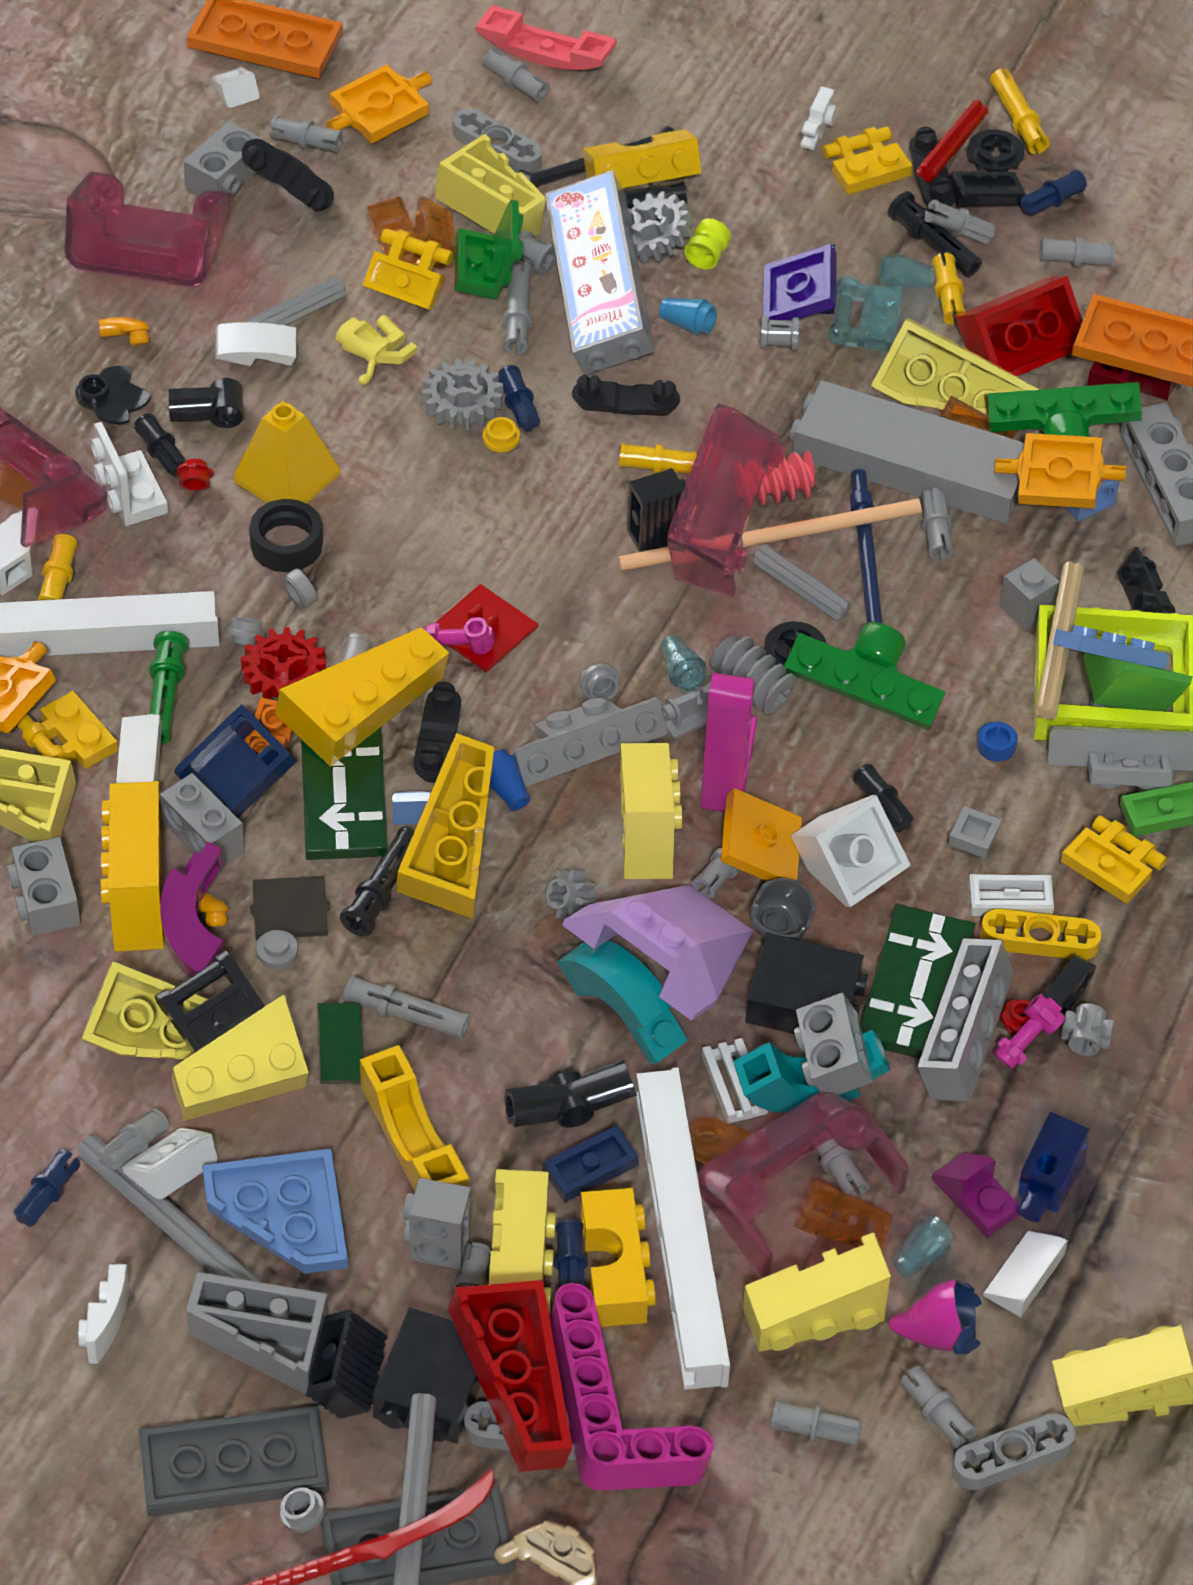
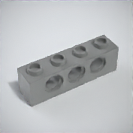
M1167 402L1142 407V421L1122 422L1120 438L1174 546L1193 543V445L1185 440L1182 434L1181 422L1177 416H1173Z
M967 938L962 940L918 1064L919 1072L930 1099L967 1102L971 1100L1014 976V970L1002 940Z

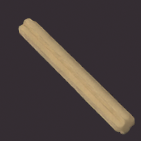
M1067 561L1063 565L1035 712L1040 719L1053 720L1057 717L1069 648L1054 645L1053 641L1056 629L1073 631L1084 567L1081 563Z

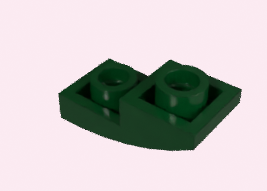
M317 1003L319 1084H361L360 1059L363 1058L360 1003Z

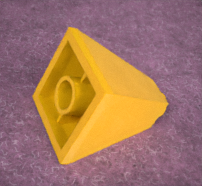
M281 401L261 419L234 473L233 482L266 503L279 499H294L308 504L341 474V469L306 415L295 409L291 404Z

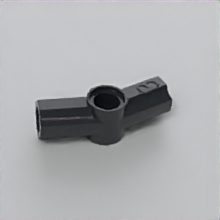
M624 1060L583 1075L576 1071H567L554 1076L547 1084L506 1089L504 1095L505 1114L508 1123L512 1124L513 1127L558 1121V1124L562 1127L574 1128L590 1121L595 1111L635 1097L637 1094Z

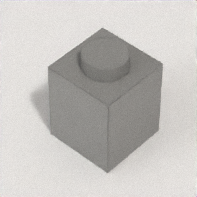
M1033 558L1004 576L1000 606L1026 630L1037 623L1039 605H1056L1060 582Z

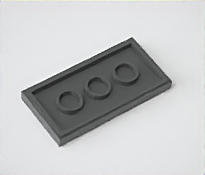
M317 1406L138 1429L148 1517L283 1499L288 1492L300 1487L308 1488L318 1494L328 1493Z
M499 1484L494 1485L486 1501L468 1517L446 1529L423 1538L419 1585H443L515 1572L514 1560L501 1564L497 1562L494 1556L495 1550L499 1546L510 1542ZM467 1489L427 1496L425 1517L454 1501ZM402 1500L325 1513L320 1526L326 1555L398 1530ZM397 1552L386 1560L373 1559L329 1574L331 1585H393Z

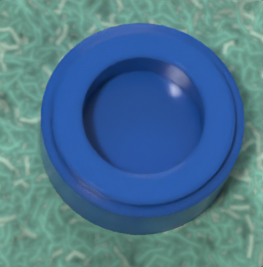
M987 723L978 733L977 749L988 760L995 762L1008 760L1016 752L1017 733L1006 723Z

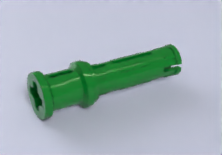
M163 631L156 634L153 641V646L156 650L155 660L152 661L149 668L151 678L154 680L149 714H160L162 718L161 745L170 741L177 684L185 676V667L182 662L183 655L189 648V640L186 636L175 631ZM170 643H173V648H169ZM162 698H164L163 713L161 714V700Z

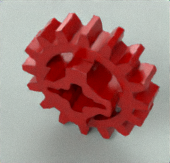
M285 627L282 634H277L271 628L267 638L258 634L255 635V646L246 644L245 656H241L243 683L250 684V693L252 695L262 692L263 698L266 699L276 697L278 700L281 688L327 669L324 647H318L317 638L312 637L305 640V631L302 629L296 635L290 634L289 627Z

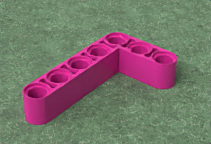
M719 673L712 674L707 710L701 809L725 812L727 794L734 788L743 792L746 791L757 725V716H751L754 678Z
M576 1283L561 1286L555 1294L549 1317L566 1413H568L569 1429L581 1481L587 1487L601 1491L690 1486L699 1483L705 1476L714 1450V1441L711 1435L706 1430L695 1426L622 1430L592 1292L585 1286Z

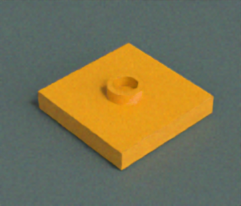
M736 788L732 789L726 796L721 862L765 881L781 877L797 880L799 852L791 835L801 829L802 817Z

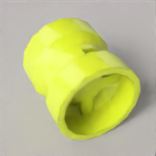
M702 220L695 229L694 236L690 238L684 248L686 259L696 268L702 270L713 269L721 258V252L727 248L731 241L729 229L718 220Z

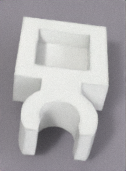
M820 87L810 108L809 118L803 125L801 133L804 134L800 147L814 150L819 138H822L827 125L833 126L838 111V106L833 105L834 89Z

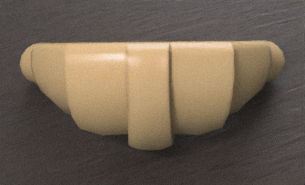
M544 1520L543 1524L522 1531L514 1536V1540L499 1546L495 1550V1559L501 1564L509 1563L517 1558L522 1561L529 1559L531 1562L540 1565V1568L547 1574L556 1578L559 1576L565 1582L570 1583V1585H597L596 1564L593 1555L595 1549L579 1536V1531L572 1526L567 1525V1527Z

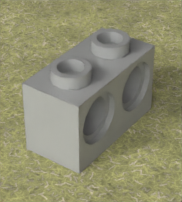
M228 121L183 161L185 187L220 205L230 195H234L240 186L252 175L258 173L244 164L242 148L248 140L262 138Z
M193 773L160 793L163 824L192 853L195 851L201 853L206 843L210 842L222 849L224 865L245 852L242 822Z
M60 837L11 847L14 864L6 865L11 888L20 889L21 896L15 897L20 922L28 920L32 936L81 925L78 901Z
M843 992L796 1010L799 1027L794 1028V1033L801 1051L806 1054L807 1061L802 1063V1070L810 1087L816 1085L825 1099H829L873 1082L858 1014Z
M419 1178L415 1194H407L403 1209V1219L407 1220L403 1241L410 1243V1260L461 1270L464 1247L468 1244L471 1234V1187Z

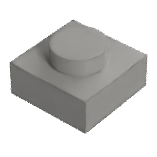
M964 806L950 834L948 845L986 859L1001 829L1002 819Z

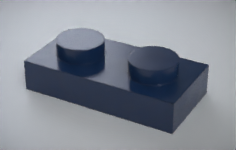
M616 1125L544 1161L543 1172H549L548 1180L564 1203L580 1196L581 1192H587L637 1167L639 1156Z

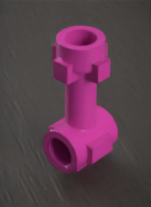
M480 617L469 619L465 623L464 629L441 630L439 623H429V626L422 627L441 645L469 644L471 650L476 654L489 652L495 641L492 627H489L486 621Z
M1042 994L1036 996L1024 1010V1013L1030 1019L1011 1040L1003 1036L996 1043L999 1047L993 1052L994 1055L1010 1069H1013L1017 1064L1021 1066L1027 1059L1023 1051L1042 1030L1048 1035L1052 1034L1063 1023L1066 1016L1060 1012L1062 1008L1050 997L1046 999Z

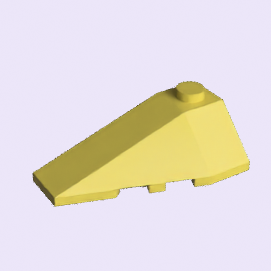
M910 318L905 319L871 384V387L905 404L952 410L989 417L988 393L1038 390L1037 387Z
M113 961L106 973L81 1040L120 1056L185 1060L193 1054L170 1019L159 1008L154 998L162 990L167 989L170 991L176 986ZM195 994L179 1006L186 1015L209 999Z

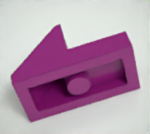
M964 1152L934 1172L931 1179L986 1237H989L1020 1216L1021 1206L993 1177L996 1160L993 1157Z

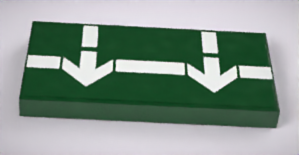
M381 727L331 767L301 739L306 860L383 857L387 851Z
M896 904L861 1021L862 1034L873 1030L879 1036L884 1050L920 1059L963 938L973 939L976 923Z

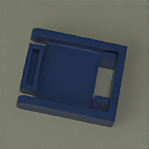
M241 704L175 768L174 773L181 780L193 773L239 818L297 760ZM254 730L271 745H267L258 755L244 741Z

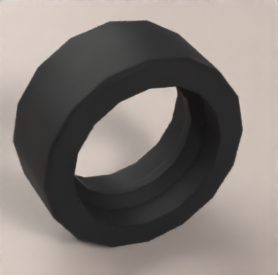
M279 499L261 506L251 517L249 526L250 548L253 557L263 567L275 572L289 573L295 568L303 570L310 566L322 552L323 526L319 514L309 504L294 499ZM284 525L297 526L309 534L305 540L290 546L275 545L263 537L271 529Z

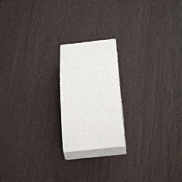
M239 322L219 324L216 328V359L252 366L254 360L258 358L291 366L296 358L295 327L271 323Z
M109 1264L108 1281H100L99 1303H88L87 1320H79V1347L87 1348L89 1364L99 1363L120 1329L129 1295L127 1264Z

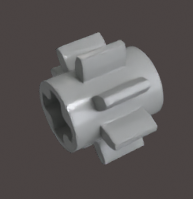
M558 870L556 871L557 878L546 885V905L557 909L556 918L566 919L588 904L595 903L596 885L585 880L586 871Z
M1085 1003L1079 1005L1075 1012L1066 1011L1061 1039L1069 1040L1068 1046L1073 1052L1083 1056H1092L1099 1052L1100 1047L1109 1048L1115 1022L1114 1020H1106L1107 1013L1103 1008L1095 1004Z

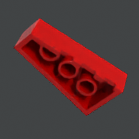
M543 1280L456 1287L448 1306V1312L518 1471L528 1472L564 1468L573 1447Z

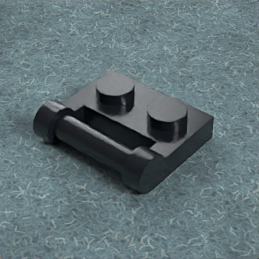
M226 950L214 957L215 962L172 990L164 989L154 996L159 1008L170 1019L193 1054L265 1007L237 963ZM222 976L229 980L230 986L186 1015L179 1006Z

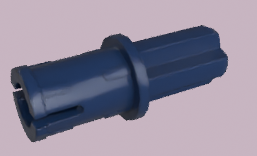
M1076 169L1055 181H1045L1043 187L1021 198L1022 212L1025 215L1033 216L1051 206H1061L1065 199L1086 190L1087 182L1085 176Z
M505 366L498 372L499 382L503 383V391L506 395L505 405L513 411L519 427L523 428L525 432H531L533 428L538 427L540 424V418L532 402L534 394L530 388L526 387L521 371L517 366Z
M63 1149L58 1150L42 1174L35 1175L32 1178V1187L13 1212L20 1224H25L28 1227L35 1225L51 1202H57L61 1198V1189L74 1172H77L80 1168V1162L77 1158H74L70 1164H67V1161L73 1155L71 1152Z
M575 1219L561 1220L555 1227L558 1256L554 1259V1267L559 1273V1288L569 1283L585 1286L584 1269L588 1266V1258L583 1254V1223Z

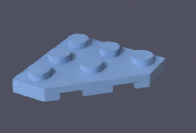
M331 1149L202 1165L207 1208L210 1213L304 1274L348 1268V1257Z

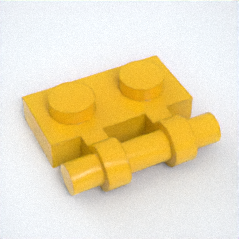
M886 126L879 129L870 127L862 130V134L849 138L843 135L834 138L833 143L822 146V154L825 159L838 157L839 160L832 163V173L847 195L911 176L912 164L898 143L886 146L882 144L892 139L889 127ZM862 148L867 149L866 152H862L856 155L853 152Z
M385 228L381 235V242L391 245L388 255L374 251L362 286L432 311L445 277L432 272L433 266L436 262L448 266L452 261L453 252L442 248L441 243L432 240L424 242L413 238L410 232L402 229L396 232ZM408 251L420 255L421 258L418 266L402 261L404 253Z
M74 691L40 709L42 723L34 722L29 715H25L17 724V727L22 731L23 740L29 747L36 748L42 756L70 760L71 762L77 760L84 769L118 751L117 740ZM57 737L63 745H54L51 739Z
M1099 815L1095 819L1092 829L1100 833V835L1086 827L1062 852L1061 862L1128 904L1151 879L1153 869L1146 866V864L1160 871L1168 858L1156 851L1157 846L1146 839L1141 841L1126 832L1127 827L1117 820L1111 822ZM1116 845H1119V846L1122 847L1123 849L1127 850L1128 852H1130V854L1124 852L1123 850H1121L1120 848H1118Z

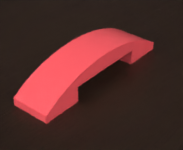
M494 5L489 7L476 25V32L499 48L539 65L559 69L584 70L600 67L617 45L616 38L586 30L577 39L523 24L522 13Z

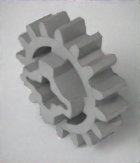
M660 192L657 198H653L648 193L643 202H640L638 199L633 200L634 207L632 209L628 208L636 254L637 257H640L642 263H646L650 256H654L658 262L661 260V254L666 252L672 256L674 255L673 247L685 246L682 237L692 235L689 226L693 225V220L684 200L679 201L676 194L667 199L665 192Z
M456 358L455 365L452 366L443 361L441 362V371L431 368L429 370V378L423 379L422 405L426 406L427 416L436 414V423L438 425L444 421H449L450 429H454L457 424H463L464 429L469 430L470 423L475 422L478 426L482 427L484 426V417L494 419L496 418V410L502 408L503 383L499 382V374L497 372L489 373L488 364H484L479 368L476 367L475 359H471L466 365L462 364L460 358Z

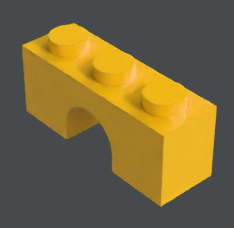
M683 129L651 135L652 142L644 145L623 146L618 142L583 148L586 178L613 170L622 188L649 182L653 183L700 174L701 165L698 140L688 130Z
M633 1188L581 1192L580 1217L583 1223L582 1232L585 1252L605 1251L618 1258L611 1265L591 1267L590 1291L595 1300L600 1327L647 1323L648 1306H655V1288L653 1279L645 1280L644 1268H650V1252L648 1241L640 1242L639 1231L645 1230L643 1204L635 1205Z

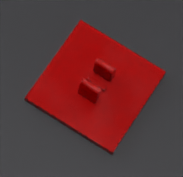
M479 584L435 622L439 623L441 630L464 629V625L469 619L475 617L484 619L487 625L492 627L495 635L493 647L489 652L476 654L471 650L469 644L447 646L486 673L533 633L539 625L482 584Z

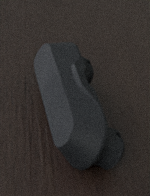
M921 127L917 129L916 136L909 142L918 186L922 189L924 199L928 205L931 201L938 200L940 203L951 207L956 198L952 192L951 182L948 179L950 175L947 164L931 182H925L923 177H918L917 169L939 143L934 129Z
M251 139L244 144L242 158L246 166L248 165L252 170H255L268 180L277 183L286 189L289 194L314 211L327 209L334 200L332 187L325 180L317 176L306 164L262 139Z
M584 374L577 379V384L572 390L573 399L581 409L586 411L667 416L680 402V395L676 391V385L669 380L666 383L662 382V380H657L652 385L636 384L628 386L617 382L601 381L596 375L588 377V375Z
M449 682L436 683L425 702L413 768L416 774L428 783L436 782L458 729L461 697L455 691L454 685Z

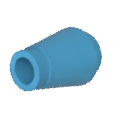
M665 297L660 305L659 316L661 319L667 320L699 336L702 333L709 334L712 331L716 322L717 309L707 299H671Z

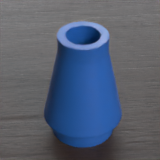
M507 750L495 751L490 788L507 804L510 811L520 810L531 801V797L526 790L514 755H509Z

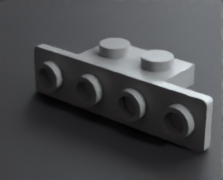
M653 697L620 709L607 698H592L585 701L581 707L571 711H557L549 714L546 720L534 724L539 740L517 747L513 751L525 786H530L619 753L621 743H646L665 736L667 729L661 710V701Z
M1051 726L1047 760L1050 765L1086 766L1088 768L1090 784H1097L1103 788L1112 789L1120 785L1138 786L1144 790H1154L1160 787L1171 786L1172 770L1193 771V731Z

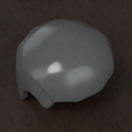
M784 877L770 880L763 884L754 898L750 909L751 925L756 933L764 939L766 933L795 940L801 939L809 929L816 912V905L810 890L797 880Z

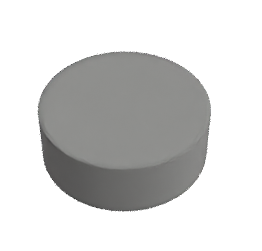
M295 568L283 576L285 590L298 607L305 609L317 601V595L312 584L299 569Z

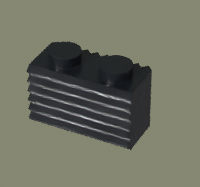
M669 468L628 481L627 531L638 551H648L667 547L668 545L674 546L675 543L681 544L683 527L688 526V516L684 503L690 500V492L683 478L679 479L673 468Z
M352 1309L326 1315L306 1397L312 1398V1401L318 1402L320 1406H324L325 1410H330V1414H335L336 1418L343 1419L367 1413L372 1408V1396L375 1391L373 1388L377 1385L375 1381L379 1377L377 1372L381 1369L380 1366L384 1361L385 1352L382 1349L386 1346L385 1340L388 1336Z

